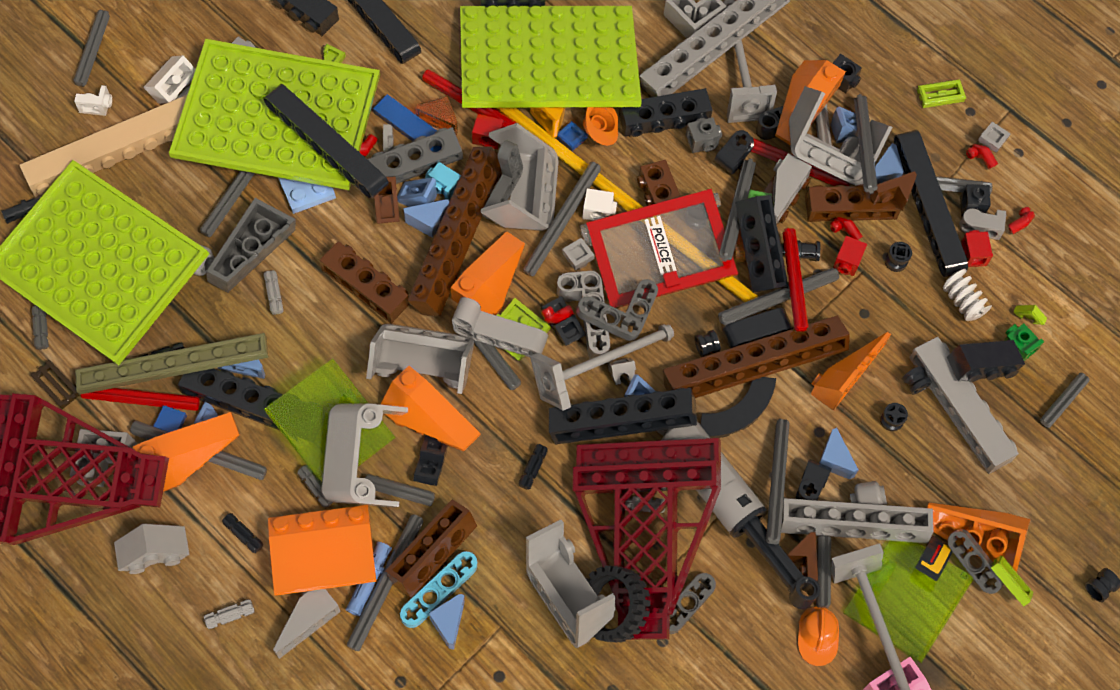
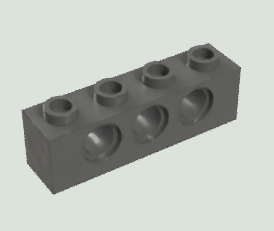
M452 127L449 129L441 128L435 134L428 137L420 136L414 142L406 145L399 144L391 151L375 153L368 160L385 177L395 176L396 184L427 173L431 167L434 168L439 162L446 166L463 159V152ZM434 146L442 148L439 152L431 151V148ZM412 154H419L421 156L418 160L410 159ZM391 162L399 163V166L396 168L388 167Z

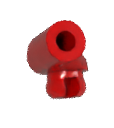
M368 134L362 142L360 153L364 157L367 156L378 139L374 135Z
M973 144L970 148H967V157L970 159L975 157L983 159L988 169L998 165L989 147Z
M1029 207L1022 208L1019 211L1021 217L1007 225L1013 235L1026 228L1035 218L1034 211H1031Z
M837 217L830 223V229L834 233L841 230L847 232L849 237L856 240L863 237L855 223L850 219Z
M570 305L556 312L549 306L543 309L541 314L546 323L558 324L573 316L574 312Z

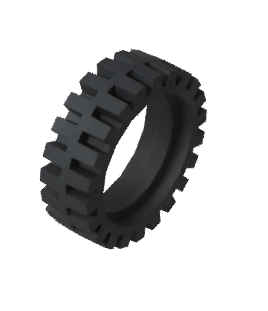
M618 566L597 568V571L589 573L590 578H585L596 595H599L603 586L610 580L618 579L625 584L628 590L630 605L628 614L621 625L614 629L603 627L593 637L600 641L616 643L634 638L633 634H639L641 631L639 626H645L646 621L643 617H649L650 611L645 610V607L650 606V600H645V597L650 596L649 590L644 589L647 585L644 581L640 580L641 577L630 569Z

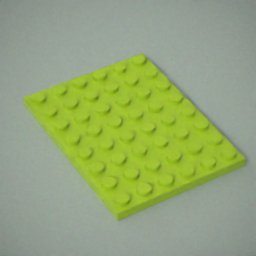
M460 6L462 108L641 107L632 6H489L488 8H485V6Z
M205 39L169 151L170 158L349 190L351 183L266 106L263 97L279 84L285 85L360 152L380 78V70Z
M72 160L1 244L0 280L117 365H120L210 253L140 204Z

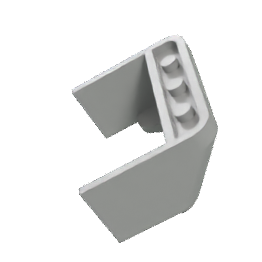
M805 86L789 119L792 154L796 158L856 186L863 184L857 137H848L843 142L841 148L838 149L807 133L825 93ZM871 120L874 161L876 162L893 127Z
M518 123L490 132L489 137L500 145L505 140L518 145L523 172L511 193L510 200L482 208L481 213L505 228L540 231L548 229L554 220L558 174V156L556 151Z
M384 324L370 343L366 379H372L375 372L379 376L390 377L397 370L403 371L408 366H411L420 374L443 377V381L447 383L448 387L458 388L457 393L462 394L467 383L474 340L457 334Z
M337 404L330 410L321 486L322 496L327 501L392 508L399 507V502L375 500L374 484L368 479L357 478L361 428H375L381 423L383 414L404 415L408 413V407L379 404Z
M561 519L526 537V571L531 583L575 648H579L586 644L614 617L615 596L613 593L606 597L602 594L596 595L574 563L573 553H575V547L569 539H565L564 522Z

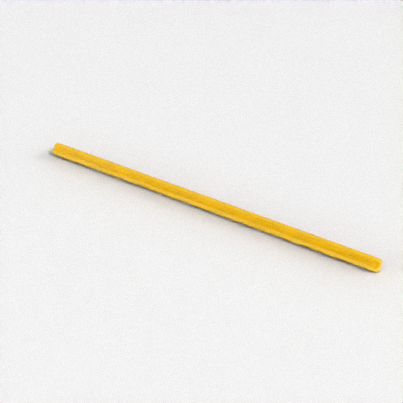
M496 108L556 151L557 156L580 175L584 173L589 164L557 139L552 138L548 132L517 108ZM600 173L592 183L601 191L613 192V200L627 211L643 207ZM653 216L656 225L659 224L657 217ZM653 217L646 218L648 219L650 226H653L651 221V218ZM646 219L639 220V221H641L644 225H646V223H645V220H646ZM662 222L668 243L703 271L720 267ZM734 277L718 280L721 285L744 303L759 297Z

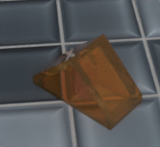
M448 96L417 104L415 110L419 118L437 129L453 127L455 135L458 134L457 120Z

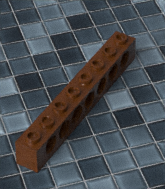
M492 147L472 148L407 301L421 315L441 316L451 292V286L456 280L482 218L481 209L485 207L501 172L498 154Z
M838 315L808 324V328L804 332H797L795 329L788 330L663 369L664 387L667 391L678 388H691L694 397L698 398L849 350L850 333Z

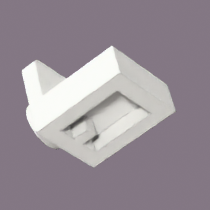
M101 86L99 96L90 93L76 94L75 104L79 113L106 116L108 108L112 106V95L109 94L107 86Z

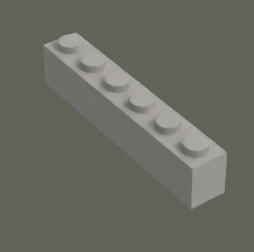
M936 337L915 348L909 358L915 367L922 366L924 375L932 381L929 388L987 473L990 474L1012 462L1019 454L1017 447L1004 433L1002 424L993 417L986 401L979 397L975 385L969 382V380H957L947 359V356L950 354L949 348L944 342H941L939 337Z

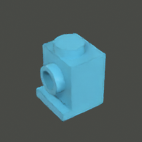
M439 162L434 168L431 167L428 170L425 179L434 178L436 180L437 194L442 193L445 196V200L448 199L450 201L461 175Z

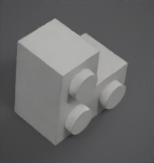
M666 0L664 16L688 39L696 30L706 25L710 19L724 11L727 6L721 0H700L697 3L694 0Z
M80 429L77 443L115 446L110 441L90 430ZM101 431L132 449L134 445H137V442L127 432ZM91 453L94 459L100 455L98 453ZM85 454L75 463L81 470L90 463V460ZM108 456L99 463V466L105 472L108 469V465L114 463ZM71 467L70 477L76 474L73 467ZM94 467L84 476L91 483L100 475ZM81 479L77 481L78 484L84 485ZM101 482L98 486L104 487L105 482Z
M142 524L114 542L118 571H129L130 574L142 573L146 567L156 563H165L166 566L177 565L181 559L190 555L185 526Z

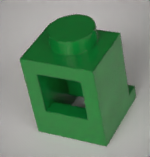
M1024 323L1019 327L1014 324L1005 332L1007 337L1004 341L1014 340L1024 361L1036 353L1044 343L1043 339L1039 340Z

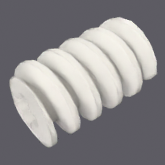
M962 269L947 279L943 290L949 292L948 296L950 299H955L954 305L960 307L959 312L965 314L964 319L966 321H973L986 314L992 305L984 307L988 299L979 300L983 292H973L977 284L968 285L972 277L963 278L966 269Z

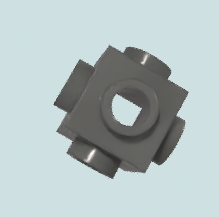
M713 117L708 119L700 118L695 122L688 123L686 137L692 153L708 152L718 147L722 131L720 126L716 125Z

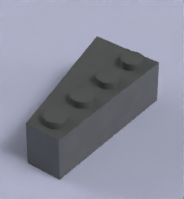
M254 198L208 268L207 281L227 293L231 291L295 231L296 219Z

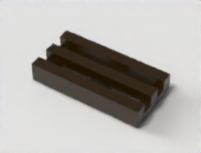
M50 360L46 362L44 367L40 366L38 368L39 371L30 374L61 409H64L80 396L76 391V387ZM50 369L73 392L72 395H69L48 373ZM44 375L63 395L65 400L62 402L40 377Z

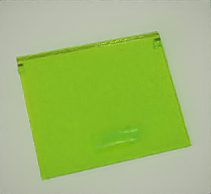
M333 358L264 409L321 483L330 410L337 404H369ZM383 421L372 429L361 428L358 466L396 438Z
M889 541L883 550L882 569L869 573L867 577L893 645L910 655L912 660L922 663L972 583L973 577L947 562L939 579L935 581L915 568L925 547L917 542ZM859 587L843 614L878 635L861 587Z

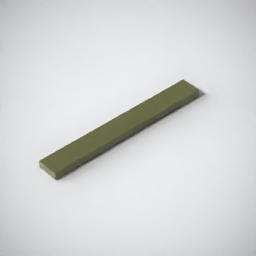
M265 333L123 360L120 365L112 362L76 369V391L80 395L269 358L267 338Z

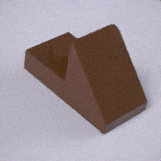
M914 171L878 184V189L873 194H870L873 204L881 201L885 203L895 198L901 211H903L915 182L916 172Z
M395 176L386 177L389 184L374 196L377 224L400 222Z
M810 532L788 554V557L793 563H803L799 567V571L803 576L811 577L818 581L816 532Z

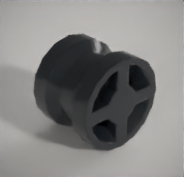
M714 330L708 331L705 335L698 334L694 336L695 345L701 357L707 356L710 352H720V342Z
M922 366L912 369L902 377L904 383L910 386L912 395L923 391L932 384L930 378L924 375Z
M891 403L882 413L880 422L886 430L898 431L906 422L908 412L902 404Z

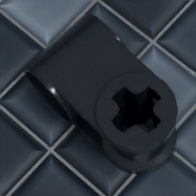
M744 130L736 131L726 145L717 153L714 162L730 174H734L753 149L754 139ZM739 140H746L747 144L744 146L739 143Z
M809 459L795 499L817 501L832 468Z

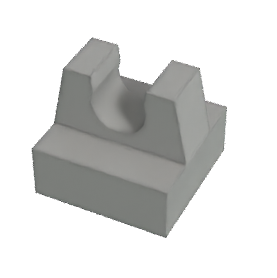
M991 122L978 141L983 146L989 147L990 150L997 153L1009 138L1010 133L994 122Z
M582 238L562 249V254L574 270L584 268L588 262L594 259L593 252Z
M626 358L607 362L609 372L616 385L621 384L620 376L622 374H627L628 381L631 382L636 370L633 359Z

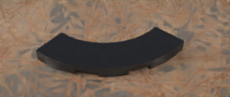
M761 377L752 380L749 391L737 405L719 413H702L700 425L710 438H723L746 429L767 408L773 396L776 378Z

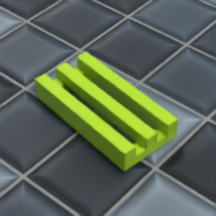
M960 79L921 85L917 88L918 94L920 93L919 99L923 102L922 108L964 102L966 99ZM950 88H957V89H955V90H948V91H947V90H944V89H950ZM938 91V92H936V93H930V94H926V93H925V92Z
M1000 555L994 559L991 566L994 573L1023 607L1030 603L1033 591L1003 556Z

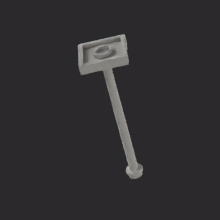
M735 0L723 1L726 6L735 2ZM740 40L734 45L743 87L731 88L727 110L728 123L758 121L759 116L763 112L774 108L777 94L775 85L752 87L743 43Z
M669 324L660 325L657 332L562 371L561 363L540 353L531 355L530 359L540 399L561 410L570 408L571 404L565 380L659 340L668 342L674 337L672 327Z
M880 543L832 558L831 576L834 584L857 577L899 690H911L866 575L882 569L884 552Z

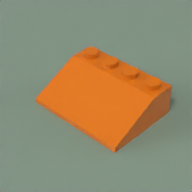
M368 505L268 518L275 596L376 582Z

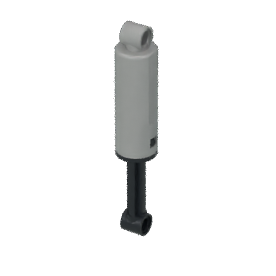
M698 421L696 426L657 431L663 435L661 441L710 438ZM721 452V490L713 508V513L733 538L739 537L744 533L748 536L787 586L790 592L789 600L795 608H809L819 596L820 586L818 582L811 577L803 576L779 544L774 545L766 542L767 529L761 520L767 515L768 510ZM712 489L696 490L707 504ZM800 590L805 591L808 596L803 595Z

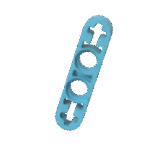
M467 551L458 554L403 606L400 612L402 623L406 627L415 628L428 618L430 612L438 608L477 570V558L475 555ZM470 559L471 568L464 567L460 571V575H462L460 578L456 571L462 566L461 560L468 561ZM445 575H452L456 581L453 586L445 587L442 585L441 579ZM427 592H434L437 595V600L433 604H426L423 601V596ZM419 601L422 608H424L426 611L423 612L422 609H420L416 613V620H413L412 618L407 620L408 616L406 612H414L418 608V604H416V602Z

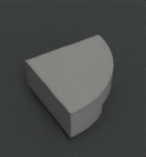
M383 124V151L385 153L393 149V126L390 124Z

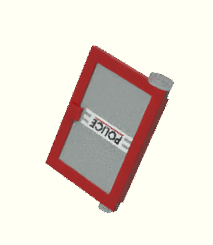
M712 189L579 225L582 239L588 247H593L610 306L620 308L629 305L638 284L645 279L656 283L658 287L656 297L738 275L733 257L726 262L722 261V258L719 257L725 230L718 211V206H721L718 193L713 194ZM648 288L644 289L642 299L647 297L649 293Z

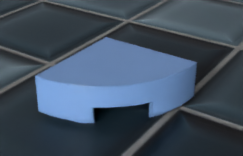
M204 402L194 423L196 424L218 415L209 403Z

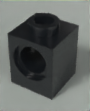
M840 53L833 64L846 71V75H844L838 88L846 94L851 87L855 88L861 80L859 75L862 67Z
M966 185L960 196L961 217H963L968 209H977L981 213H987L991 206L989 185Z

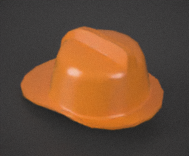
M587 107L583 120L585 132L601 145H613L618 138V116L613 107Z
M811 607L805 610L800 617L798 648L806 662L814 666H824L832 662L837 654L839 641L838 620L826 608Z

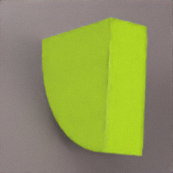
M326 43L324 47V60L342 63L346 57L345 52Z
M1018 305L1014 309V313L1019 318L1023 319L1024 316L1034 320L1033 324L1045 325L1047 317L1036 305Z

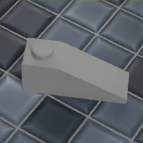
M789 153L784 160L779 159L774 167L776 174L773 181L772 203L776 224L809 177L812 168L811 165Z
M326 589L302 593L303 596L299 598L273 649L279 659L341 612L338 604Z

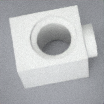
M587 189L583 219L594 221L615 215L617 202L613 201L614 193Z

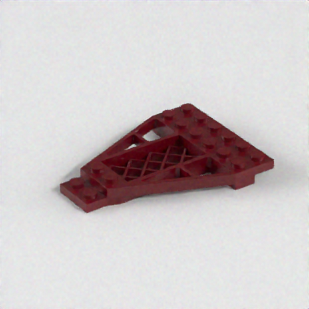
M0 394V544L17 545L137 509L141 506L160 508L169 458L166 456L141 454L36 395ZM45 406L67 418L64 438L61 442L36 439L42 408ZM75 425H81L110 441L115 446L72 443ZM45 449L54 450L48 454ZM39 450L44 458L34 465L32 457ZM68 451H76V453L71 456ZM62 452L67 460L57 467L52 460ZM91 453H98L100 455L94 459ZM86 454L90 463L80 470L75 462ZM109 456L114 464L103 472L99 463ZM46 464H49L53 471L43 479L38 471ZM72 466L76 474L66 481L61 473ZM95 467L100 476L89 483L84 475ZM114 473L113 482L111 483L108 477ZM32 475H35L39 483L29 490L27 481ZM58 477L62 485L52 492L47 484ZM81 479L86 487L75 494L70 486ZM104 481L109 489L99 497L94 488ZM43 488L48 495H38L36 493ZM67 490L71 498L58 496ZM90 492L95 500L81 498ZM25 502L50 504L45 528L16 536L22 506ZM62 505L103 509L102 511L56 524L59 507Z
M719 438L577 445L576 467H573V491L577 496L602 567L610 566L598 532L614 531V566L626 569L633 567L640 574V580L643 581L645 579L652 586L644 588L649 590L650 596L645 597V600H650V606L645 607V610L650 611L649 617H643L646 621L645 626H639L641 631L639 634H633L634 638L630 640H669L670 615L674 612L721 490V440ZM712 489L700 522L678 523V492L681 490ZM662 491H668V497ZM638 492L649 493L643 498ZM659 492L666 500L655 510L648 501ZM615 493L614 525L595 526L585 500L586 494ZM635 493L641 501L631 510L625 504V501ZM647 505L653 513L643 522L636 514ZM666 507H667V520H666L662 515H660V513H661ZM625 509L629 512V514L626 517ZM658 516L665 525L655 534L648 526ZM634 517L641 526L631 535L625 529V526ZM646 529L653 538L643 547L636 538ZM680 529H697L680 574L677 576V533ZM666 531L667 545L660 539ZM625 534L629 537V539L626 542ZM658 541L665 550L655 559L648 550ZM634 542L641 551L631 560L625 554V550ZM646 554L653 563L643 572L636 563ZM666 556H667V571L660 565V562H661ZM624 558L629 562L625 567ZM658 567L665 575L655 585L647 576ZM614 579L608 583L615 596L619 626L628 614L630 599L627 588H624V583ZM667 581V587H661Z

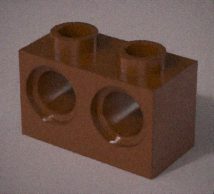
M666 159L640 166L637 183L639 188L644 190L646 206L681 197ZM650 177H656L657 180H652ZM657 196H664L665 199H660Z

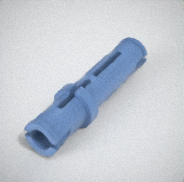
M377 542L374 549L376 580L379 574H382L385 561L392 550L389 545L382 542ZM375 582L358 584L345 610L360 617Z

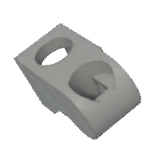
M968 209L961 218L959 227L964 233L972 230L988 231L989 239L1000 240L1005 231L1006 211L997 210L995 215L981 213L977 209Z

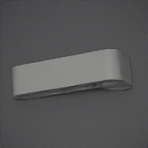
M570 272L559 276L557 296H562L564 301H580L582 298L589 296L605 303L602 280L597 272ZM592 283L595 287H587L585 284ZM569 285L572 289H564L563 286ZM586 305L585 307L586 312L590 311V307L588 305ZM600 310L597 311L596 317L599 316ZM604 314L603 319L607 322L606 314ZM584 321L589 358L592 359L609 352V332L604 329L594 330L591 328L593 324ZM597 341H600L599 345L601 351H599L596 347Z
M466 297L460 298L452 318L453 329L457 334L528 357L535 353L542 354L548 339V334L543 330L483 312L478 302Z

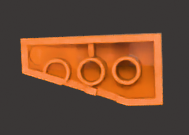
M804 60L792 75L775 136L791 145L789 119L804 87L806 86L825 93L811 122L812 124L840 87L846 71L828 60Z
M506 231L451 286V299L456 303H459L462 297L473 299L480 304L481 311L497 315L504 305L506 294L512 283V278L525 243Z
M886 332L828 368L823 375L819 373L812 382L814 388L811 395L834 411L886 345L891 334Z
M408 366L391 382L380 404L408 407V413L404 415H384L398 426L408 427L415 430L418 434L428 435L441 443L461 451H465L480 436V432L411 366Z
M229 412L134 445L133 449L141 454L159 455L169 458L163 490L165 492L183 484L191 474L202 468L204 463L240 436L232 413Z
M937 503L928 504L927 508L933 509L934 533L948 541L949 536L958 529L967 530L992 562L1001 555L1017 572L1030 519L1004 512ZM957 537V541L955 543L957 545L962 544L964 546L963 543L966 540L964 537ZM972 546L968 550L966 548L965 552L969 553L973 550Z

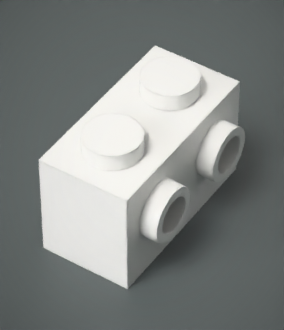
M183 55L172 56L143 88L158 104L174 101L178 97V93L192 82L196 69Z

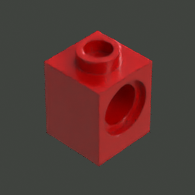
M478 114L472 130V144L492 147L498 150L500 144L490 138L489 133L504 128V120Z
M972 230L965 233L961 240V245L968 262V267L987 266L993 257L988 231Z
M846 236L833 268L844 275L854 276L867 244Z

